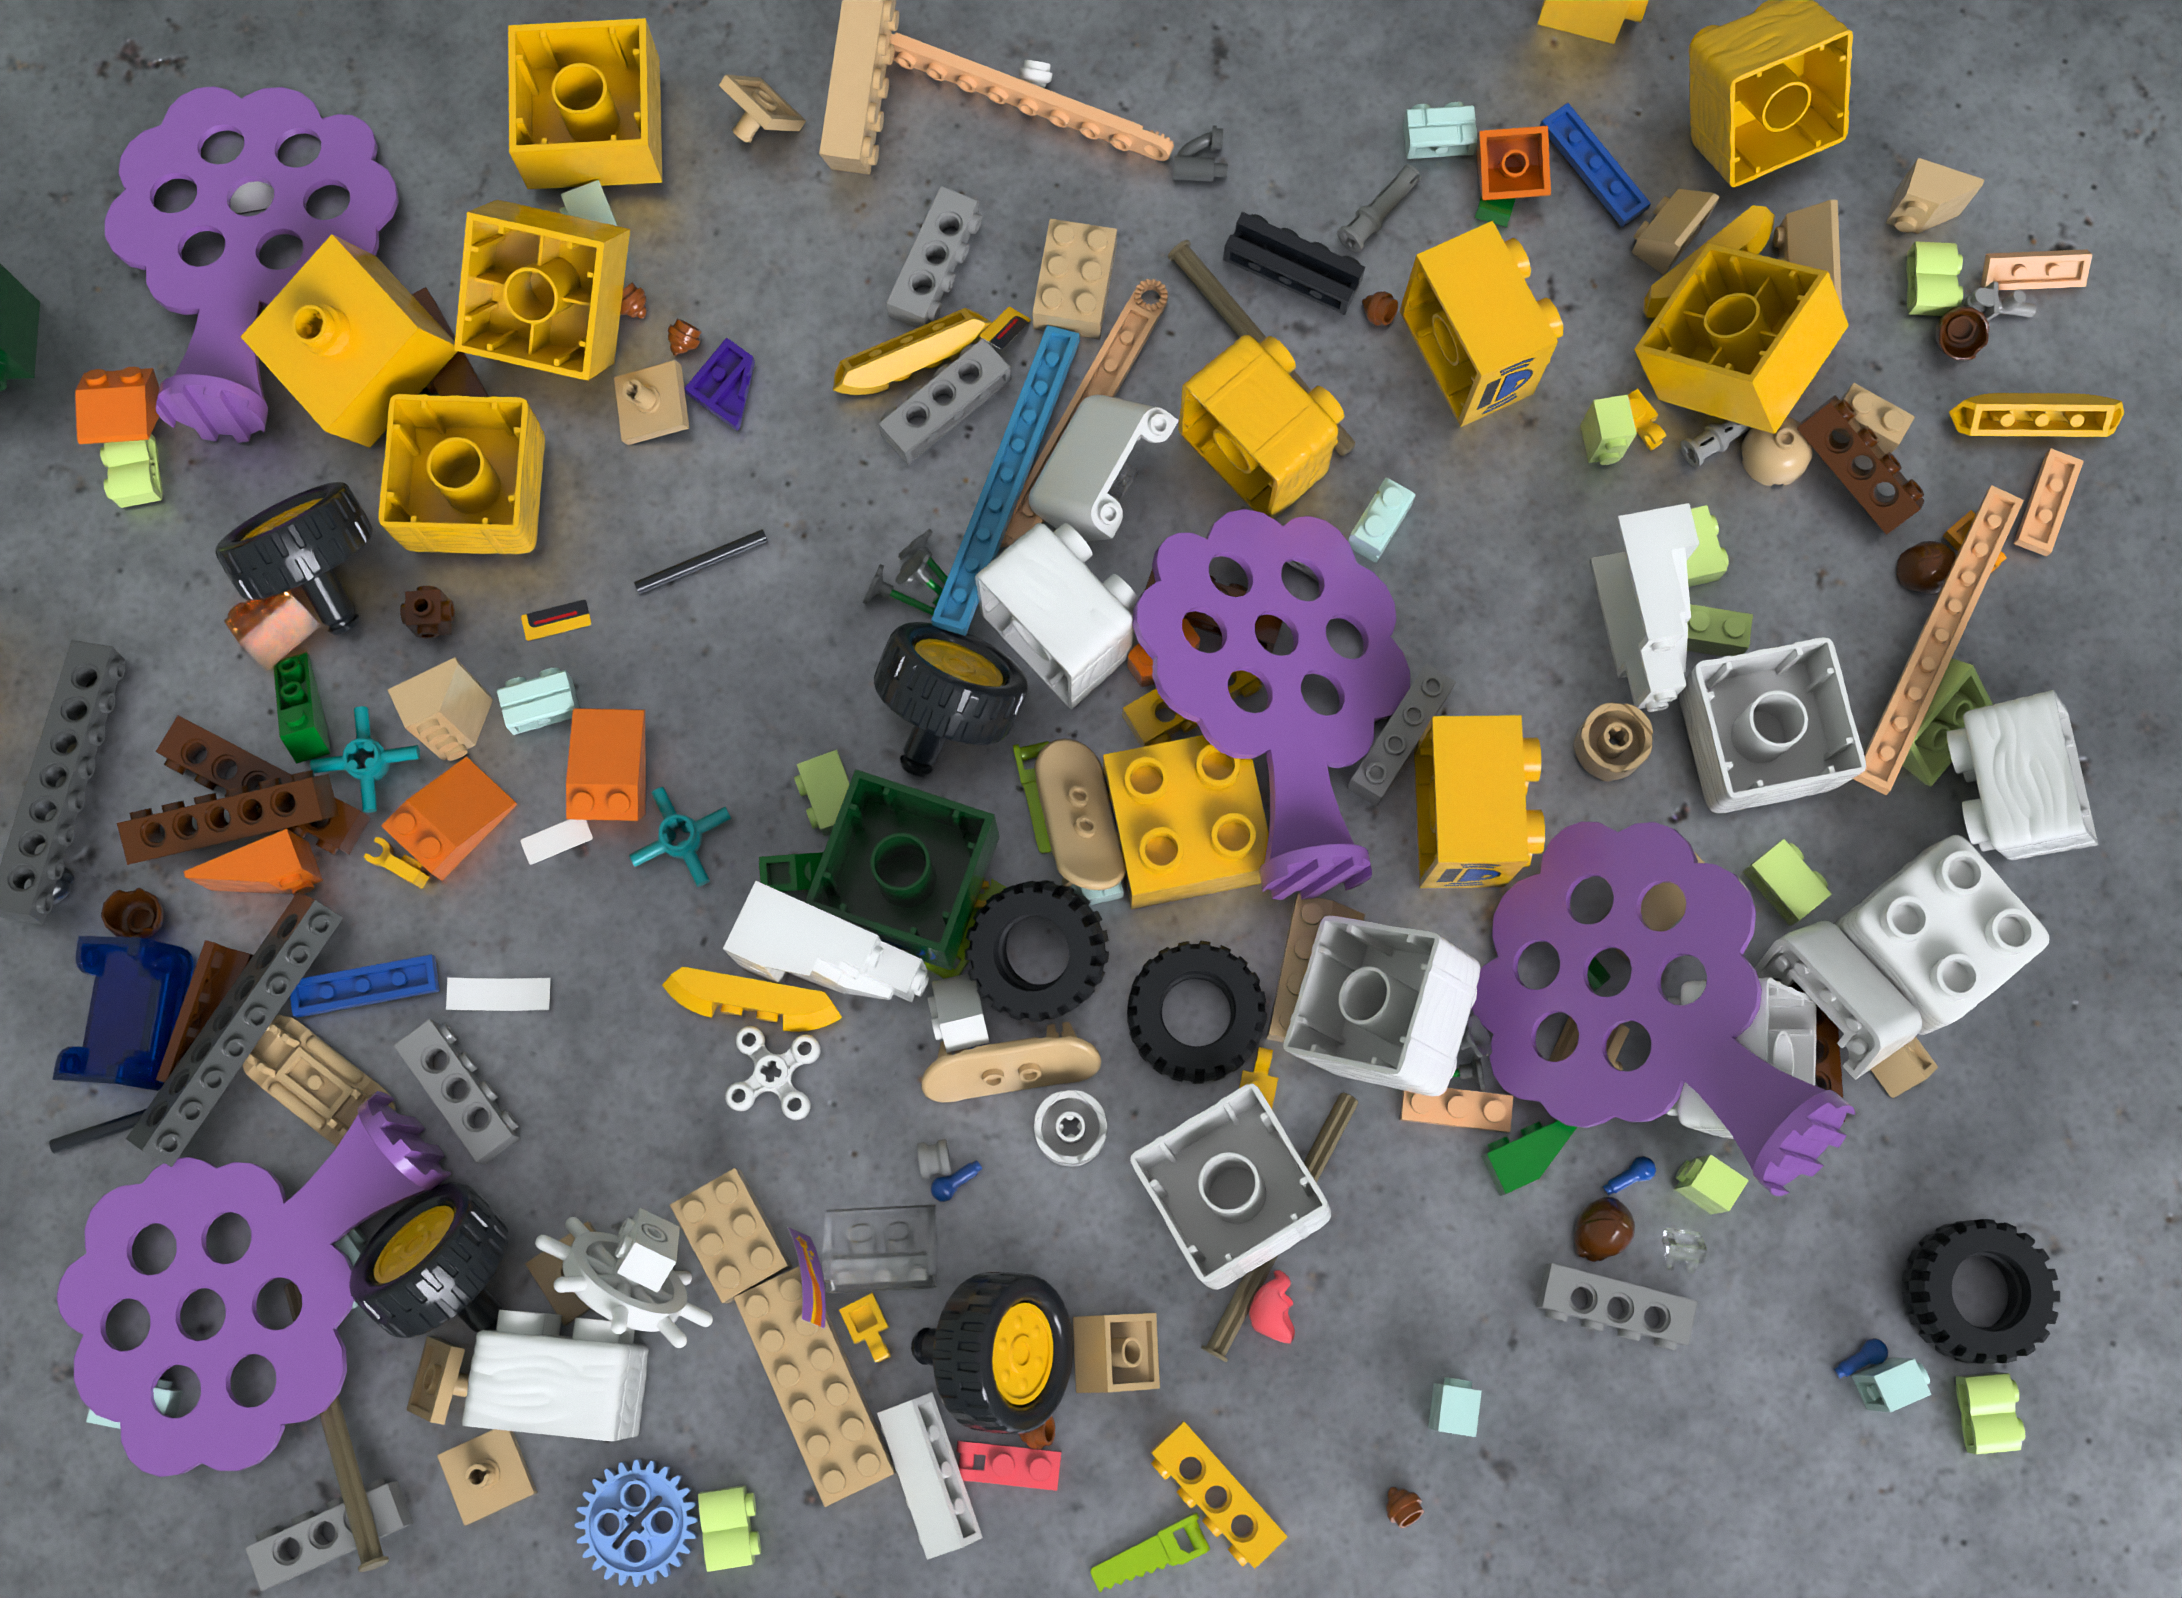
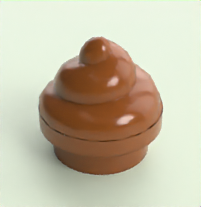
M633 282L623 289L620 314L643 319L647 311L645 307V292L641 287L637 288Z
M1386 291L1376 292L1362 300L1367 319L1374 325H1389L1397 314L1398 301L1393 299L1392 294Z
M677 318L675 324H670L668 328V340L671 343L670 350L673 355L676 356L679 353L683 354L689 350L696 349L701 342L698 338L702 331Z
M1051 1416L1036 1430L1018 1435L1032 1449H1042L1044 1446H1050L1055 1437L1054 1419Z
M1396 1487L1389 1489L1386 1511L1387 1517L1392 1523H1396L1399 1528H1405L1416 1522L1424 1514V1510L1421 1507L1422 1500L1418 1494L1414 1492L1409 1493L1405 1489L1398 1490Z

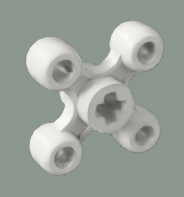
M754 1026L741 1028L736 1035L735 1043L738 1050L752 1058L754 1072L748 1080L735 1082L727 1088L725 1093L727 1105L735 1111H746L754 1104L759 1094L773 1092L779 1096L782 1112L787 1118L792 1120L805 1118L811 1109V1102L807 1095L794 1088L792 1074L798 1066L811 1064L819 1058L821 1053L819 1042L813 1036L801 1035L793 1041L791 1048L787 1052L773 1054L768 1051L765 1045V1037L762 1031ZM754 1035L756 1037L754 1045L747 1047L745 1045L746 1038ZM804 1044H811V1052L807 1055H801V1047ZM776 1064V1068L782 1073L779 1078L774 1076V1082H770V1078L765 1075L766 1069L772 1070V1065ZM744 1091L745 1099L740 1103H736V1093ZM796 1099L801 1100V1108L798 1111H791V1102Z

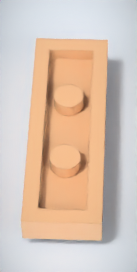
M2087 249L1988 253L1985 256L1980 286L1985 288L1995 281L1998 282V290L2086 287L2092 253Z
M2052 448L2046 452L2014 541L2015 545L2046 557L2052 553L2081 471L2083 460Z
M1447 1088L1439 1096H1426L1402 1090L1400 1120L1509 1133L1511 1131L1513 1096Z

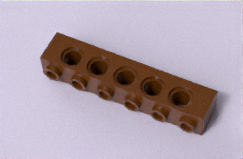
M179 715L156 750V753L166 758L163 765L182 775L186 769L197 775L194 781L214 791L216 786L228 790L248 785L251 792L256 790L259 785L258 782L281 778L282 784L293 782L290 773ZM207 749L206 758L196 764L198 753ZM237 765L235 776L226 780L227 770ZM291 793L289 794V800L293 798ZM335 798L339 816L329 818L327 824L323 827L317 828V821L285 829L290 830L305 839L307 834L318 838L315 845L334 855L338 849L350 855L371 818L362 811ZM257 801V811L262 815V806Z
M309 770L292 774L293 782L282 784L281 778L258 782L260 789L251 792L248 785L226 790L227 797L217 799L216 793L194 797L195 805L185 807L184 800L161 805L163 812L153 814L152 808L129 813L131 820L117 823L127 865L339 816L329 774L315 776L314 771ZM290 793L295 799L294 808L289 803ZM257 801L262 806V815L257 811ZM225 809L228 811L230 815L229 823L226 821L224 817ZM193 817L197 821V830L193 827L192 824ZM161 825L164 827L165 837H163L161 834Z

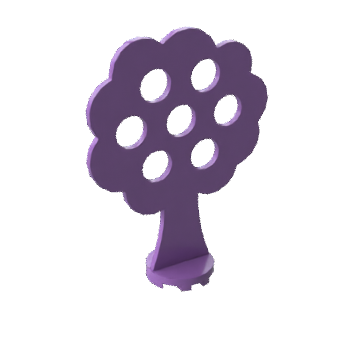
M212 86L196 88L181 95L168 108L162 125L143 131L127 145L120 157L118 172L125 190L112 202L105 217V238L116 257L130 267L146 270V284L157 303L170 312L183 315L198 314L194 333L174 376L165 379L159 387L156 412L168 425L175 428L176 421L195 428L202 439L217 442L219 434L232 435L237 443L250 441L251 433L262 430L264 433L268 406L265 402L261 383L259 357L240 336L261 314L262 306L267 307L331 234L376 256L379 249V231L393 218L399 204L398 188L389 171L375 161L378 146L373 131L365 121L353 115L342 114L321 118L314 102L301 92L284 87L263 88L241 99L230 90ZM229 130L237 132L244 137L243 150L233 161L216 165L208 163L201 157V148L204 141L219 131ZM306 133L314 135L321 141V150L318 157L304 167L293 168L285 166L278 161V150L281 144L295 134ZM182 178L196 184L197 195L194 202L188 208L176 213L161 212L155 208L154 196L157 189L163 183L172 179ZM258 181L267 183L274 189L272 203L262 213L254 216H243L236 214L230 208V200L233 193L240 186L248 182ZM336 185L349 191L350 202L347 209L333 219H316L306 212V203L309 196L323 186ZM212 231L219 233L225 238L223 254L215 262L207 266L196 267L188 265L182 260V248L191 236L199 232ZM289 234L302 240L303 252L300 259L294 265L285 269L274 270L266 268L259 262V252L262 245L268 239L276 235Z
M1241 509L1227 512L1210 527L1206 538L1194 533H1176L1166 538L1154 553L1152 567L1156 583L1139 596L1133 608V628L1139 644L1153 660L1152 677L1156 689L1170 709L1182 717L1196 722L1205 739L1221 753L1235 759H1253L1266 753L1270 783V826L1265 863L1259 869L1262 891L1271 890L1272 899L1283 900L1295 891H1300L1301 900L1317 898L1340 883H1344L1345 891L1362 885L1372 877L1369 852L1366 848L1355 845L1336 802L1327 766L1332 768L1351 766L1366 755L1374 740V722L1385 720L1394 714L1410 689V669L1404 653L1390 637L1393 634L1397 619L1395 603L1387 586L1374 572L1357 564L1350 543L1339 529L1323 519L1311 516L1293 518L1282 526L1279 522L1262 512ZM1223 556L1231 558L1240 564L1248 578V590L1244 596H1228L1215 587L1209 575V564L1214 557ZM1296 561L1303 563L1314 572L1319 582V594L1316 600H1299L1289 593L1281 578V569L1285 562ZM1198 611L1214 619L1222 633V645L1219 651L1205 653L1190 645L1182 630V620L1186 613ZM1266 614L1276 616L1290 628L1293 636V649L1289 655L1279 656L1271 654L1258 642L1255 634V622L1258 616ZM1339 618L1347 620L1358 629L1363 639V652L1360 658H1344L1329 645L1326 637V626L1330 619ZM1241 670L1250 672L1264 684L1268 694V703L1263 712L1251 713L1244 711L1232 700L1228 691V679L1232 672ZM1305 675H1322L1335 686L1339 695V708L1336 714L1329 716L1321 715L1310 709L1301 693V682Z
M1581 821L1570 825L1551 839L1542 856L1540 874H1535L1518 881L1502 896L1494 913L1492 938L1498 957L1481 968L1477 984V997L1471 1009L1474 1015L1480 1019L1481 1024L1494 1034L1491 1041L1492 1054L1489 1058L1493 1075L1505 1091L1522 1100L1541 1102L1550 1116L1565 1125L1590 1128L1603 1124L1614 1117L1632 1123L1652 1121L1666 1114L1680 1098L1684 1083L1686 1082L1701 1096L1731 1133L1753 1170L1754 1178L1774 1196H1783L1790 1193L1783 1186L1800 1174L1813 1177L1824 1166L1817 1158L1828 1145L1839 1148L1847 1135L1840 1130L1846 1114L1855 1115L1854 1108L1836 1092L1809 1084L1779 1070L1756 1056L1736 1039L1751 1026L1760 1010L1762 989L1758 974L1743 955L1754 935L1755 906L1751 892L1737 875L1716 864L1698 863L1691 844L1677 830L1656 822L1635 823L1619 832L1599 822ZM1590 877H1602L1612 887L1614 895L1613 906L1609 914L1600 922L1591 925L1582 924L1572 914L1570 907L1571 894L1582 880ZM1661 883H1674L1684 893L1686 899L1685 914L1674 928L1663 932L1653 931L1643 921L1641 914L1642 900L1653 886ZM1539 941L1548 942L1558 952L1560 959L1559 973L1555 980L1547 987L1539 990L1530 989L1519 978V958L1522 952L1531 944ZM1608 948L1620 949L1630 960L1632 967L1631 979L1626 988L1619 994L1611 997H1601L1589 985L1587 977L1588 966L1593 957L1600 951ZM1683 955L1694 956L1705 967L1707 974L1706 987L1702 995L1693 1003L1675 1005L1669 1002L1663 994L1661 988L1662 973L1666 965L1674 958ZM1566 1013L1577 1024L1579 1032L1578 1044L1574 1052L1566 1059L1558 1062L1548 1061L1543 1058L1537 1049L1535 1041L1537 1029L1540 1023L1549 1015ZM1628 1021L1638 1022L1645 1027L1650 1035L1652 1043L1650 1055L1646 1062L1638 1069L1629 1072L1620 1071L1608 1059L1606 1051L1607 1039L1612 1030L1619 1024Z
M377 1091L358 1107L357 1117L334 1152L309 1181L289 1200L286 1199L284 1187L276 1176L258 1164L233 1162L217 1167L207 1161L185 1157L178 1158L172 1167L165 1163L156 1167L142 1184L117 1187L103 1195L92 1208L84 1229L87 1254L72 1263L59 1282L57 1292L59 1313L69 1327L83 1334L74 1356V1382L81 1400L96 1415L114 1422H120L121 1443L128 1459L141 1471L158 1477L184 1474L200 1464L207 1465L217 1471L244 1470L262 1462L277 1447L285 1430V1424L306 1422L326 1411L339 1395L347 1373L346 1347L337 1328L351 1311L354 1299L351 1296L349 1287L353 1265L348 1255L339 1249L335 1243L356 1226L380 1211L425 1191H432L451 1175V1172L443 1171L438 1163L445 1157L439 1145L425 1143L419 1136L425 1130L424 1126L415 1117L398 1114L388 1106L395 1100L384 1092ZM233 1212L240 1214L247 1220L251 1229V1243L248 1251L242 1258L233 1263L224 1264L218 1262L210 1255L206 1245V1235L209 1226L217 1217L224 1213ZM158 1223L165 1225L172 1231L176 1239L177 1251L173 1262L166 1270L159 1274L149 1275L143 1273L136 1266L132 1258V1246L135 1237L143 1228L150 1224ZM283 1277L291 1280L298 1286L302 1295V1308L293 1324L284 1329L276 1330L267 1327L260 1320L256 1301L260 1290L266 1283L275 1278ZM207 1288L215 1291L222 1298L226 1317L223 1326L216 1335L207 1340L200 1341L190 1337L184 1331L180 1312L184 1301L191 1293L198 1289ZM124 1299H134L146 1307L150 1315V1329L141 1345L132 1350L125 1351L116 1348L109 1341L106 1334V1320L109 1312L117 1303ZM251 1354L264 1356L272 1363L276 1372V1385L273 1394L266 1402L257 1407L243 1405L235 1398L231 1390L230 1378L234 1367L241 1359ZM175 1365L189 1367L197 1374L201 1383V1395L198 1404L190 1413L180 1418L163 1414L156 1406L153 1392L162 1374Z

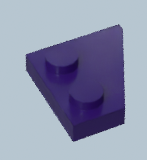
M726 337L684 388L685 393L738 431L741 426L755 365L754 357Z

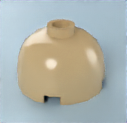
M1786 417L1775 434L1756 428H1751L1741 443L1742 464L1752 479L1763 485L1772 486L1773 484L1788 485L1801 477L1812 459L1813 447L1797 430L1800 422L1791 417Z

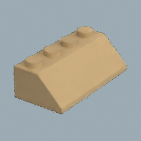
M1828 200L1786 214L1780 226H1777L1774 230L1773 243L1774 247H1778L1779 258L1777 259L1828 271L1842 306L1838 200Z
M455 657L387 689L404 727L443 761L446 759L449 761L459 759L467 754V749L476 745L493 701L491 694Z
M1297 894L1294 900L1266 1039L1284 1043L1322 919L1330 915L1364 921V913L1333 900L1319 897L1301 900V894Z

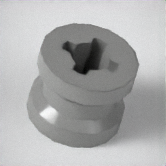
M946 1139L938 1140L934 1145H927L925 1142L917 1143L922 1179H930L933 1174L938 1173L944 1176L952 1175Z

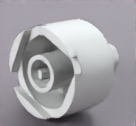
M1076 1090L1060 1091L1050 1095L1039 1106L1034 1119V1135L1038 1147L1048 1159L1059 1165L1075 1167L1091 1161L1099 1154L1107 1137V1119L1102 1106L1091 1095ZM1065 1120L1068 1123H1072L1074 1120L1079 1122L1077 1125L1079 1134L1077 1136L1069 1134L1066 1137L1063 1135L1064 1127L1062 1123Z

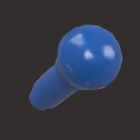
M1645 1156L1635 1158L1628 1170L1610 1179L1603 1186L1605 1192L1609 1196L1612 1193H1618L1637 1181L1651 1180L1656 1173L1655 1163L1652 1159Z
M976 1160L973 1163H968L950 1176L934 1179L930 1187L932 1196L940 1202L951 1200L957 1188L978 1175V1172L982 1170L979 1162Z
M1868 1339L1860 1349V1352L1842 1361L1833 1370L1840 1379L1844 1376L1848 1377L1868 1364H1881L1888 1357L1887 1346L1880 1339Z

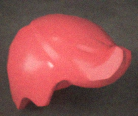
M1276 1270L1274 1271L1275 1279L1265 1283L1256 1292L1250 1306L1249 1318L1256 1332L1283 1343H1291L1295 1336V1329L1288 1315V1309L1293 1305V1300L1285 1294L1291 1285V1280L1284 1272Z

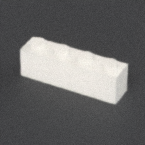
M928 1393L878 1412L881 1430L891 1452L893 1465L898 1473L906 1496V1503L911 1511L918 1532L919 1542L924 1549L927 1560L963 1548L983 1538L933 1393Z

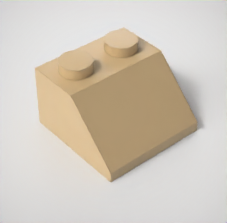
M1918 158L1896 189L1886 224L1895 226L1901 232L1919 234L1955 218L1962 213L1980 190L1985 179Z
M1678 189L1670 199L1664 196L1653 211L1656 215L1653 221L1649 223L1645 220L1633 236L1637 242L1631 253L1662 275H1665L1704 227L1720 197L1715 193Z
M1156 1313L1073 1317L1076 1393L1160 1389Z

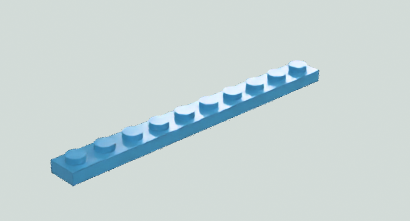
M1047 325L935 608L931 619L933 626L964 636L967 634L979 603L975 576L997 557L1080 342L1079 333Z

